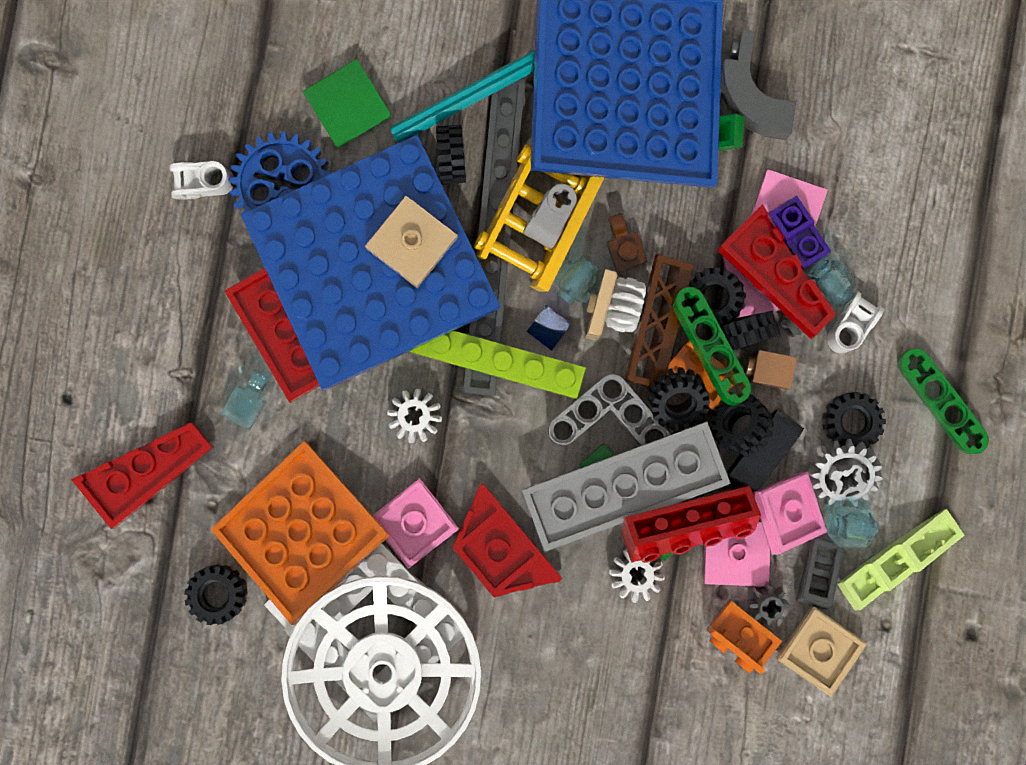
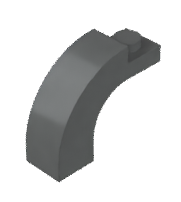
M742 29L739 37L733 39L731 43L729 58L734 60L724 59L721 65L720 87L724 101L732 114L744 116V126L749 130L764 137L786 140L792 134L796 102L769 97L757 88L750 72L755 31Z

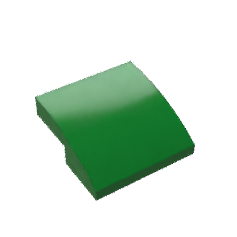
M354 59L302 91L337 149L391 117L390 112L357 59Z

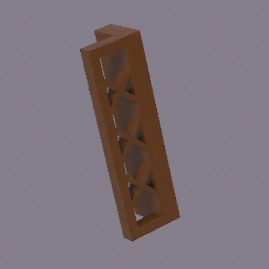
M660 254L655 255L624 380L651 388L650 383L652 380L659 382L658 374L662 372L664 376H667V369L669 368L680 323L673 309V299L679 291L689 286L694 264ZM662 264L670 266L666 284L663 283L660 277ZM663 294L657 317L652 308L653 300ZM655 325L649 348L644 339L646 330ZM648 357L643 377L635 376L638 362Z

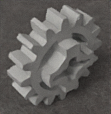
M847 439L845 446H840V443L836 440L834 441L833 449L830 450L825 446L822 447L823 457L816 455L813 457L816 466H811L809 469L812 476L810 480L813 489H816L818 497L820 499L826 497L829 505L838 500L841 508L845 507L844 505H846L847 501H851L854 506H858L859 498L862 497L866 501L870 500L867 493L869 490L873 492L879 490L876 482L883 479L880 472L882 466L872 448L867 450L863 442L854 447L852 440ZM863 463L867 466V471H866V473H863V471H862V470H863V467H862V464H863ZM826 474L829 475V484L825 481Z

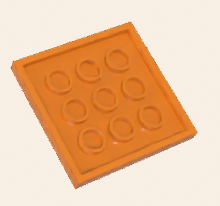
M303 441L210 529L291 625H296L310 606L340 584L390 536L387 530L306 441Z

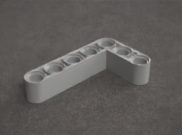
M615 374L603 377L554 418L548 427V435L554 443L567 445L610 411L639 446L646 444L645 435L651 429L657 430L661 438L670 435L665 427L659 425L658 420L655 421L652 412L626 381ZM612 380L618 383L620 393L616 398H608L604 394L603 386L606 381ZM590 401L594 404L596 413L593 418L584 419L580 416L578 407L581 402ZM628 405H635L640 410V419L635 423L628 422L624 417V410ZM564 421L570 425L572 432L569 438L560 440L555 437L553 429L556 423ZM711 491L688 499V501L707 497Z

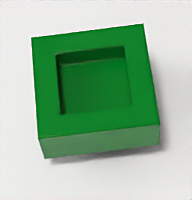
M731 114L719 117L718 152L742 148L744 116Z

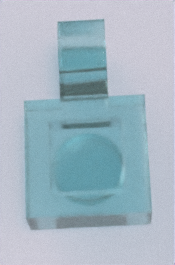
M255 371L246 389L239 386L235 387L221 415L243 428L251 430L266 401L258 396L266 387L270 377L260 371Z

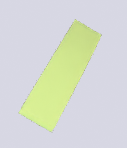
M943 509L867 560L838 582L837 585L855 611L862 610L883 592L891 591L913 572H920L965 535L949 511Z

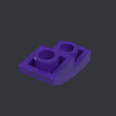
M798 196L769 212L773 223L785 237L783 240L793 255H797L803 264L801 266L803 270L831 253L830 248L814 226V220Z

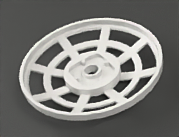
M373 576L344 583L324 594L309 607L297 623L287 643L282 663L281 682L284 702L296 730L311 749L334 765H427L453 746L467 728L475 712L480 694L481 667L479 651L473 634L463 616L447 599L435 590L416 581L401 577ZM386 585L414 590L430 598L438 605L424 618L419 613L406 607L387 604ZM373 586L374 605L355 609L341 617L338 621L323 610L328 603L347 592ZM388 614L404 617L416 623L417 626L405 638L389 633ZM447 614L455 621L464 637L469 652L470 664L450 663L446 644L435 628ZM374 615L375 633L369 634L360 640L345 628L359 618ZM313 619L328 632L318 647L314 668L293 671L294 658L299 641L306 627ZM427 634L437 648L441 663H421L414 647ZM336 638L350 650L345 659L344 666L324 667L327 651L332 641ZM379 664H386L391 668L392 675L388 680L380 681L375 678L373 669ZM441 677L438 692L434 701L429 706L417 694L421 678ZM451 677H471L465 706L456 723L450 728L437 713L442 708L447 697ZM343 680L345 689L350 697L338 710L328 696L325 681ZM314 682L318 700L330 718L317 734L309 726L300 710L294 684ZM407 704L420 716L406 726L391 729V712L399 710ZM360 706L367 711L377 713L378 730L361 727L349 721L348 718ZM427 724L441 737L435 745L418 755L403 760L391 761V741L408 737L423 729ZM339 728L358 738L378 741V762L364 761L347 756L332 748L327 742Z

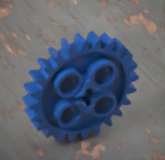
M282 131L279 140H276L272 132H269L268 142L264 143L257 136V147L253 148L251 145L245 144L249 152L247 156L237 153L236 156L242 164L241 166L231 165V169L238 176L228 178L231 184L237 186L229 194L232 197H240L233 205L236 209L246 208L242 212L243 214L294 191L285 186H282L279 191L274 183L256 179L254 176L257 173L281 182L284 177L290 186L300 188L332 172L322 170L329 163L327 159L317 160L322 152L319 148L310 151L312 143L309 139L300 145L298 134H295L291 141H289L285 131ZM268 158H278L279 165L275 170H264V163ZM300 167H307L310 170L308 178L304 181L294 179V173ZM260 187H267L269 189L268 197L264 201H255L254 192Z

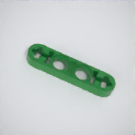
M694 287L683 288L673 299L674 312L721 400L728 405H738L749 397L751 393L750 382L704 295ZM685 296L688 300H695L696 303L692 306L693 311L689 306L685 308L682 306ZM700 312H702L703 316L698 317L692 323L690 322L689 319H691L694 316V313L695 315H698ZM703 323L711 328L712 337L709 340H702L696 335V326ZM720 352L727 358L726 368L717 369L712 365L711 356L713 353ZM730 370H733L734 374L729 379L725 378L721 381L719 376H723ZM731 383L734 386L740 385L741 390L738 392V396L728 393L727 389L731 387Z
M921 349L904 351L897 361L900 373L956 447L965 454H980L984 452L989 443L987 432L929 355ZM908 357H919L918 368L922 373L929 370L931 374L922 377L918 382L916 378L922 375L916 368H908L907 365L910 363ZM930 380H936L941 386V392L936 398L929 397L925 391L926 383ZM951 405L956 406L960 411V419L954 424L949 423L945 418V410ZM969 422V425L965 426L964 429L970 435L977 434L978 438L975 440L977 446H967L966 442L969 438L964 431L956 433L955 429Z

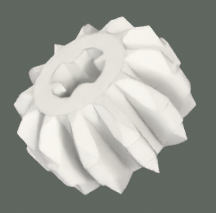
M619 277L616 279L605 320L607 327L620 332H633L637 328L646 294L645 283L629 277Z
M415 389L414 400H411L407 390L402 391L405 402L402 403L399 399L394 398L392 403L398 406L399 410H388L387 412L389 416H398V420L391 422L389 427L393 429L400 425L402 426L396 435L399 439L403 438L407 431H410L409 443L415 442L416 432L419 433L420 439L423 442L427 441L428 438L424 431L426 428L433 434L438 432L436 427L430 425L431 420L442 422L441 416H432L431 413L441 408L440 404L428 406L433 398V395L430 393L425 396L423 401H420L422 394L420 389ZM416 407V411L421 409L423 412V416L419 417L420 423L418 425H414V421L409 423L407 420V416L411 415L410 409Z
M624 549L623 554L627 560L623 562L619 557H614L613 561L620 566V569H609L610 575L620 577L611 582V586L613 588L623 586L619 592L621 598H625L631 591V601L636 603L639 592H641L644 599L648 601L650 600V595L647 591L649 588L657 593L660 591V588L653 582L654 580L662 581L665 576L661 573H654V571L660 569L663 564L661 561L643 563L641 560L631 563L628 551ZM638 567H642L641 573L644 575V578L640 582L638 579L635 582H631L630 570L632 568L638 570Z

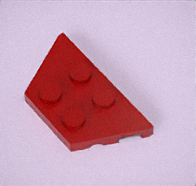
M482 483L477 490L453 545L455 552L493 597L560 582L562 580L560 574Z

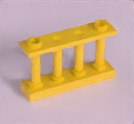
M530 143V145L525 144L517 158V162L520 165L487 232L482 231L479 234L474 248L478 249L475 254L477 259H486L490 252L530 273V278L533 279L530 284L531 288L539 292H548L604 178L582 175L578 177L572 174L544 172L573 188L577 201L552 249L544 246L547 252L542 262L539 260L535 262L495 241L503 224L521 233L523 232L528 221L510 212L518 195L538 206L545 195L524 183L531 170L532 143ZM556 201V207H560L561 205H563Z

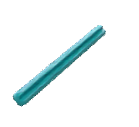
M535 50L391 126V132L398 143L407 140L533 73Z

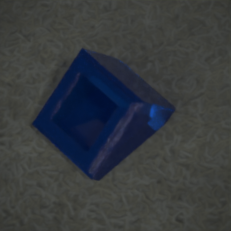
M546 305L526 332L552 351L570 328L571 323Z

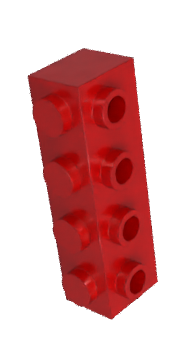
M750 486L627 516L624 518L621 534L631 563L640 560L643 563L658 559L660 555L672 552L675 555L683 554L695 546L703 544L706 547L714 546L726 538L734 536L736 539L745 538L755 531L761 517V512Z

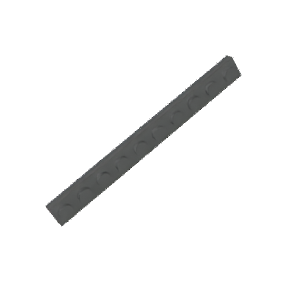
M520 79L492 94L479 234L482 231L487 232L517 171L525 79ZM514 204L510 210L511 213H513ZM503 224L495 241L510 248L511 227ZM489 252L486 259H478L501 307L499 310L471 322L469 335L501 343L508 262ZM465 369L463 393L496 396L497 377Z

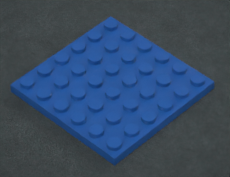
M537 0L531 171L706 188L716 187L718 179L723 0Z
M418 135L240 214L322 391L497 311L501 307ZM405 196L409 197L458 235L457 240L418 288L365 248L366 244Z

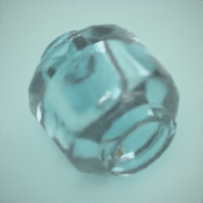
M582 256L579 260L570 258L555 277V284L560 288L557 294L571 305L575 300L582 304L587 303L591 293L594 294L600 287L602 279L599 274L601 270Z
M824 259L810 270L809 280H814L830 306H844L854 297L853 290L856 287V278L841 261Z
M844 505L838 507L829 515L827 533L839 547L861 549L868 547L872 543L873 538L877 536L878 523L869 509Z

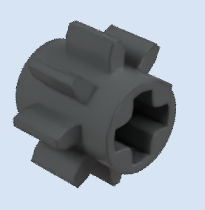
M766 582L765 587L759 589L753 587V599L747 600L748 605L751 608H755L751 613L753 618L758 620L763 617L767 625H771V622L777 619L783 621L784 617L782 614L784 608L790 607L787 600L782 599L786 594L784 590L779 587L774 591L769 582Z

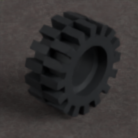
M462 125L436 126L441 184L466 183Z
M718 267L706 268L703 272H697L694 275L695 278L690 280L689 287L700 290L703 295L711 285L719 284L726 289L728 294L726 304L720 309H711L720 326L729 324L734 318L740 316L741 309L745 307L744 298H746V292H744V285L738 279L739 277L728 270ZM687 299L685 301L686 307L689 306L693 311L692 306L696 302L694 299ZM700 312L698 315H695L694 313L693 317L697 319L698 317L703 316L702 312Z
M773 310L721 327L733 351L781 335Z
M678 367L677 373H674L672 368L667 369V376H664L662 372L658 374L659 382L652 380L650 383L651 389L648 388L647 391L648 402L655 421L658 420L659 425L662 427L667 424L670 430H674L675 425L678 426L679 430H684V424L687 423L690 427L695 426V419L701 422L704 419L702 413L707 414L709 411L708 405H710L708 392L701 376L698 373L695 375L694 370L688 369L685 373L683 367ZM677 393L690 394V397L681 404L670 405L666 403L671 396Z
M860 392L845 393L835 397L832 403H828L826 406L827 412L823 413L822 417L825 419V424H822L823 429L827 430V438L833 441L837 440L840 446H845L847 439H851L854 447L863 442L867 449L871 444H876L879 441V435H883L884 429H882V424H886V419H882V414L885 412L883 408L878 407L877 404L879 402L876 399H871L870 395L866 393L861 394ZM850 409L861 411L865 417V426L857 434L847 432L842 424L843 415Z
M750 394L745 401L734 406L728 405L721 400L720 403L723 407L721 409L718 407L714 408L713 412L717 417H710V422L713 424V426H710V430L714 434L715 440L729 453L731 452L736 456H739L740 453L743 456H749V449L757 453L760 451L757 447L760 443L764 447L768 444L764 438L765 436L772 437L773 432L769 428H774V422L771 420L773 417L754 395ZM750 415L752 421L749 427L739 434H733L732 427L740 417Z
M218 564L199 570L194 574L193 578L189 579L187 583L189 586L184 592V595H187V599L184 600L185 605H189L191 608L188 612L191 616L195 614L197 616L196 620L200 623L203 621L207 622L206 625H220L233 619L242 611L241 608L245 606L247 601L245 600L247 589H244V584H246L244 578L240 579L238 576L240 573L237 570L232 571L231 567L227 565L220 566ZM218 582L226 587L228 598L223 606L214 607L207 603L204 592L210 583Z

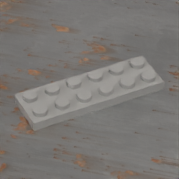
M703 422L522 489L543 549L546 552L624 523V518L627 516L680 503L729 485L730 481L708 422Z

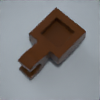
M622 213L609 217V225L615 239L608 241L606 244L616 272L618 273L647 263L648 261L638 232L628 235Z

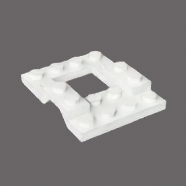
M383 542L336 587L359 578L373 576L401 577L423 585L425 584L410 573ZM386 585L387 597L394 605L413 610L424 618L438 605L430 598L414 590ZM373 586L347 592L328 603L323 610L338 621L373 590ZM269 599L264 606L285 627L284 631L291 637L296 625H291ZM448 614L435 626L444 640L448 651L463 638L455 621ZM312 619L306 627L298 646L314 662L318 647L328 631ZM427 634L414 648L420 657L421 663H437L440 660L437 648ZM336 638L332 641L327 651L324 667L344 666L345 659L350 650ZM386 665L378 674L373 670V674L376 679L385 681L391 677L392 670ZM335 680L347 693L343 680ZM361 708L374 722L377 720V713Z

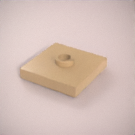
M405 196L366 244L365 248L418 288L457 240L458 235L409 197Z
M605 269L597 295L591 293L586 311L591 313L585 336L587 339L596 341L602 335L618 276L617 272Z
M811 606L776 659L832 697L868 643L816 607Z

